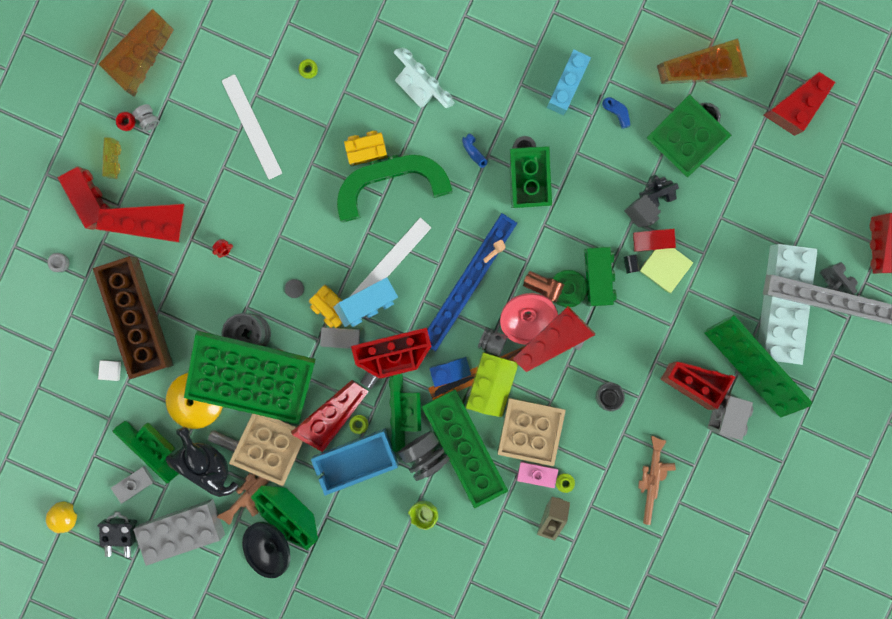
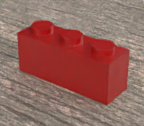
M77 166L57 178L85 229L94 230L97 226L99 209H110V207L103 202L101 198L102 193L93 184V176L89 170Z

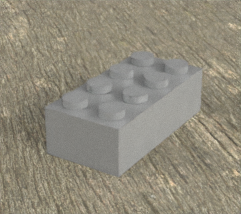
M211 499L152 519L135 527L133 530L145 565L147 566L220 541L225 536L221 520L217 518L218 512L214 500Z

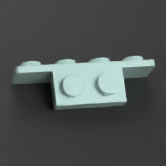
M399 48L394 51V54L406 66L395 81L420 108L424 107L433 96L445 108L453 106L455 102L452 100L450 93L439 86V82L426 72L425 67L421 63L415 61L408 49Z

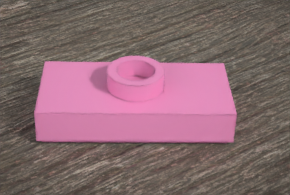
M520 461L517 481L555 488L558 469Z

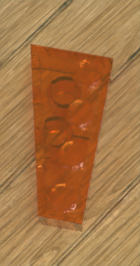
M152 9L98 65L126 92L135 97L138 92L137 88L145 80L147 71L155 63L159 51H162L174 29Z
M738 38L657 65L661 84L731 81L748 77Z

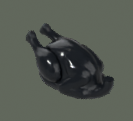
M187 427L177 429L176 434L180 436L183 447L173 456L166 457L165 460L168 466L214 496H227L236 491L239 485L234 481L230 486H224L229 473L225 457L216 448L208 444L193 442Z

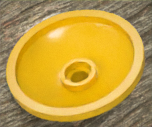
M185 373L176 378L168 388L166 394L168 413L177 424L189 429L204 428L212 424L219 417L223 407L193 400V405H190L188 403L189 399L184 398L188 373Z

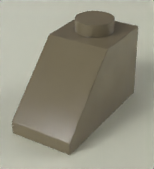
M551 497L546 505L537 535L555 541L568 521L570 502L564 501L561 498Z

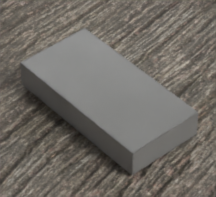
M321 327V347L351 349V346L359 344L360 330Z

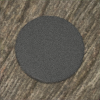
M292 279L286 283L285 293L289 297L298 298L303 294L304 286L301 281Z

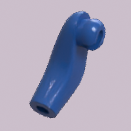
M612 97L605 98L602 102L603 108L617 116L621 129L630 127L627 107Z
M469 133L466 137L462 138L463 146L471 159L479 167L484 168L488 162L483 154L472 145L476 138Z

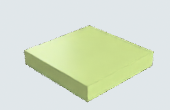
M675 248L654 250L640 268V272L662 289L671 293L693 262Z

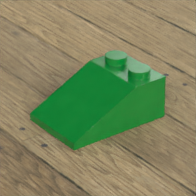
M549 146L510 149L511 208L552 206Z

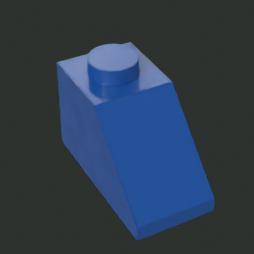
M466 357L429 368L434 387L471 375Z

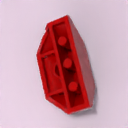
M422 328L353 345L351 349L355 365L381 379L417 370L430 350L431 342L427 328Z

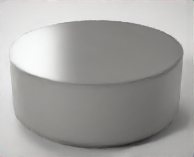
M54 253L48 258V267L53 272H64L69 267V259L64 254Z

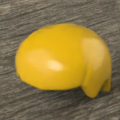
M64 501L54 504L46 516L47 527L57 534L69 532L77 521V514L73 510V505Z

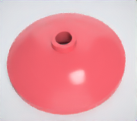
M536 293L521 294L512 298L504 306L500 315V324L503 333L510 340L518 344L527 345L558 316V312L553 302L543 295Z

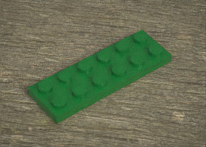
M735 315L713 325L704 332L780 418L811 406L812 401Z
M456 388L422 405V409L445 453L449 456V461L474 509L508 492Z

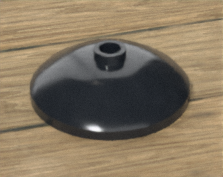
M256 522L246 529L243 535L242 547L244 556L251 568L265 578H277L284 574L289 567L291 556L289 544L283 533L267 522Z

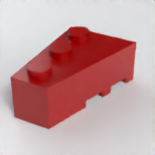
M818 72L763 116L795 136L806 129L836 82Z
M892 213L871 217L869 224L872 233L870 248L872 250L871 268L873 269V274L892 273Z
M677 361L669 363L660 380L707 410H718L736 376L702 369L701 367Z

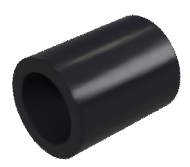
M637 254L623 257L627 274L640 271Z

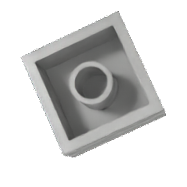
M725 395L718 410H712L707 429L724 436L743 440V436L748 431V418L753 413V402Z

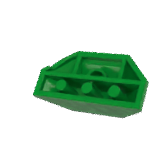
M261 486L251 496L259 514L268 523L278 528L288 542L300 546L306 551L317 542L318 535L314 514L287 488Z

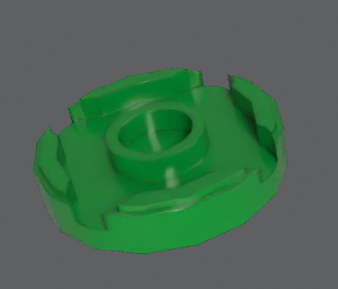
M563 270L552 278L564 284L557 302H555L557 305L565 308L567 306L575 307L585 299L587 283L579 272Z

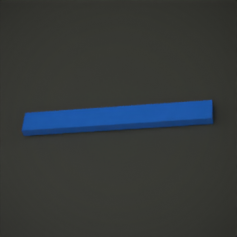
M503 213L495 222L427 329L431 342L430 349L435 352L498 254L493 256L487 263L483 259L495 250L493 245L495 242L503 240L505 244L517 225V222Z

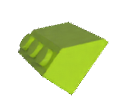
M482 351L465 405L466 409L486 415L502 417L518 364Z

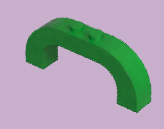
M393 155L383 162L380 160L369 162L370 165L359 168L351 173L339 190L337 209L342 223L359 219L361 216L357 200L359 193L364 187L410 173L422 175L428 180L434 198L452 194L453 191L446 172L432 159L421 155L401 157Z

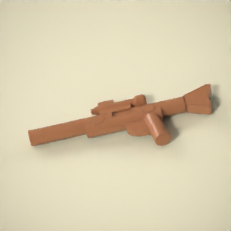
M653 435L651 436L653 454L650 474H647L649 467L643 466L642 481L639 480L638 485L642 493H644L645 489L648 490L643 524L651 525L654 499H657L659 482L666 478L667 471L676 470L675 463L662 464V462H659L660 452L666 440L658 439Z
M249 473L245 477L246 481L236 490L238 494H241L244 489L246 491L228 510L219 514L217 518L224 520L229 525L232 523L234 514L241 507H246L252 517L259 512L251 496L261 486H265L269 480L262 477L257 479L255 474Z

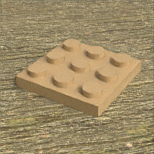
M509 398L497 454L554 466L566 410Z
M252 414L229 464L284 486L304 441L292 435L291 431L296 427L278 419Z

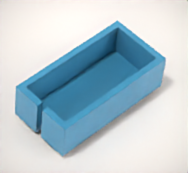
M386 428L316 454L311 458L317 476L323 471L325 473L318 479L324 495L394 470L399 465L395 452L392 451V445Z

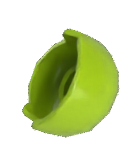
M422 500L416 502L408 511L411 524L419 529L428 530L433 528L438 521L437 508L430 501Z

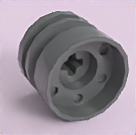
M241 313L227 319L221 334L223 337L266 347L270 342L271 329L267 320L260 315ZM249 331H252V334L250 335V337H248L247 333H249Z
M433 431L419 436L398 452L405 464L414 461L409 471L410 473L416 472L413 475L415 481L435 474L450 459L447 454L440 456L445 451L443 448L433 449L439 442Z

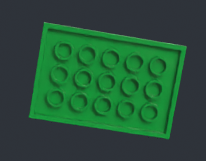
M197 330L184 398L299 424L316 359Z

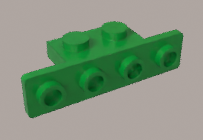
M402 373L390 376L389 380L391 397L389 401L391 407L390 425L392 427L391 445L393 452H398L405 447V431H421L420 392H403Z
M127 421L122 422L112 430L165 483L168 484L179 475V473L168 466L165 460L176 448L150 423L143 425L139 432Z

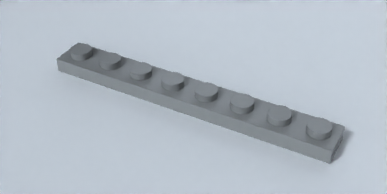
M766 275L763 289L764 295L892 325V304L775 275Z

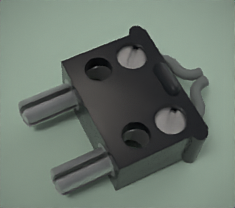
M115 512L114 515L109 516L97 525L99 527L100 546H105V557L112 555V546L124 547V557L131 556V546L136 541L133 529L137 520L128 519L126 516H122L120 512ZM117 515H118V517L122 518V519H111V518H115Z

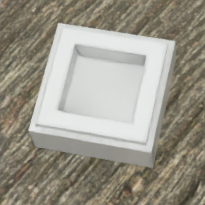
M100 360L98 379L119 381L121 361Z

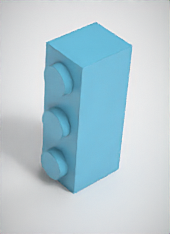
M573 49L547 105L548 109L564 116L591 57Z
M386 277L339 302L333 308L344 327L350 324L354 327L363 322L361 318L365 316L371 318L378 314L377 310L383 307L385 310L394 305L393 301L398 296Z

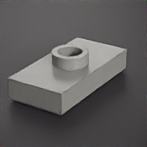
M143 466L111 489L122 504L154 483L155 480L147 468Z

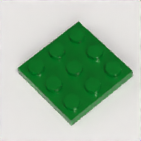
M689 94L647 136V139L688 178L732 134Z

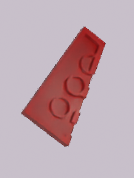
M567 306L513 357V360L525 372H528L595 336L596 333Z

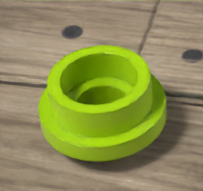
M305 59L299 64L298 70L303 78L311 79L316 76L318 67L313 60ZM307 67L312 68L310 72H305Z
M355 415L349 423L351 431L355 434L364 433L369 426L367 418L363 415ZM361 421L363 426L357 427L356 422Z
M567 473L560 474L556 479L557 489L563 493L573 490L575 486L574 478ZM565 480L569 481L566 487L562 486V482Z

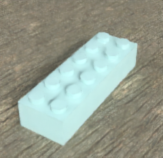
M782 244L771 245L766 275H775L813 285L817 249ZM764 295L758 342L775 361L803 365L810 305Z

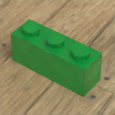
M610 247L587 248L584 250L588 306L614 305V301L617 299L616 290H613L615 271L612 270L611 264L614 263V252L611 251Z

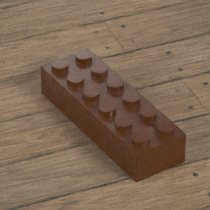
M128 256L92 268L129 380L174 366L138 257Z

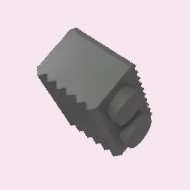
M644 195L635 200L624 212L638 227H648L659 219L657 215L661 213V210L655 207L656 204L650 201L648 195Z

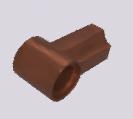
M529 271L524 279L523 286L540 293L553 302H557L564 284Z

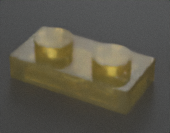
M104 137L102 176L109 179H117L120 173L118 155L121 153V146L119 141L113 138Z

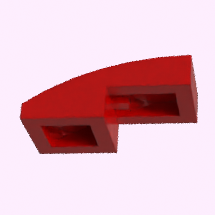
M675 229L634 232V252L676 248Z

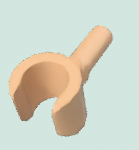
M503 240L493 244L495 250L483 259L485 263L496 254L505 250L506 246Z

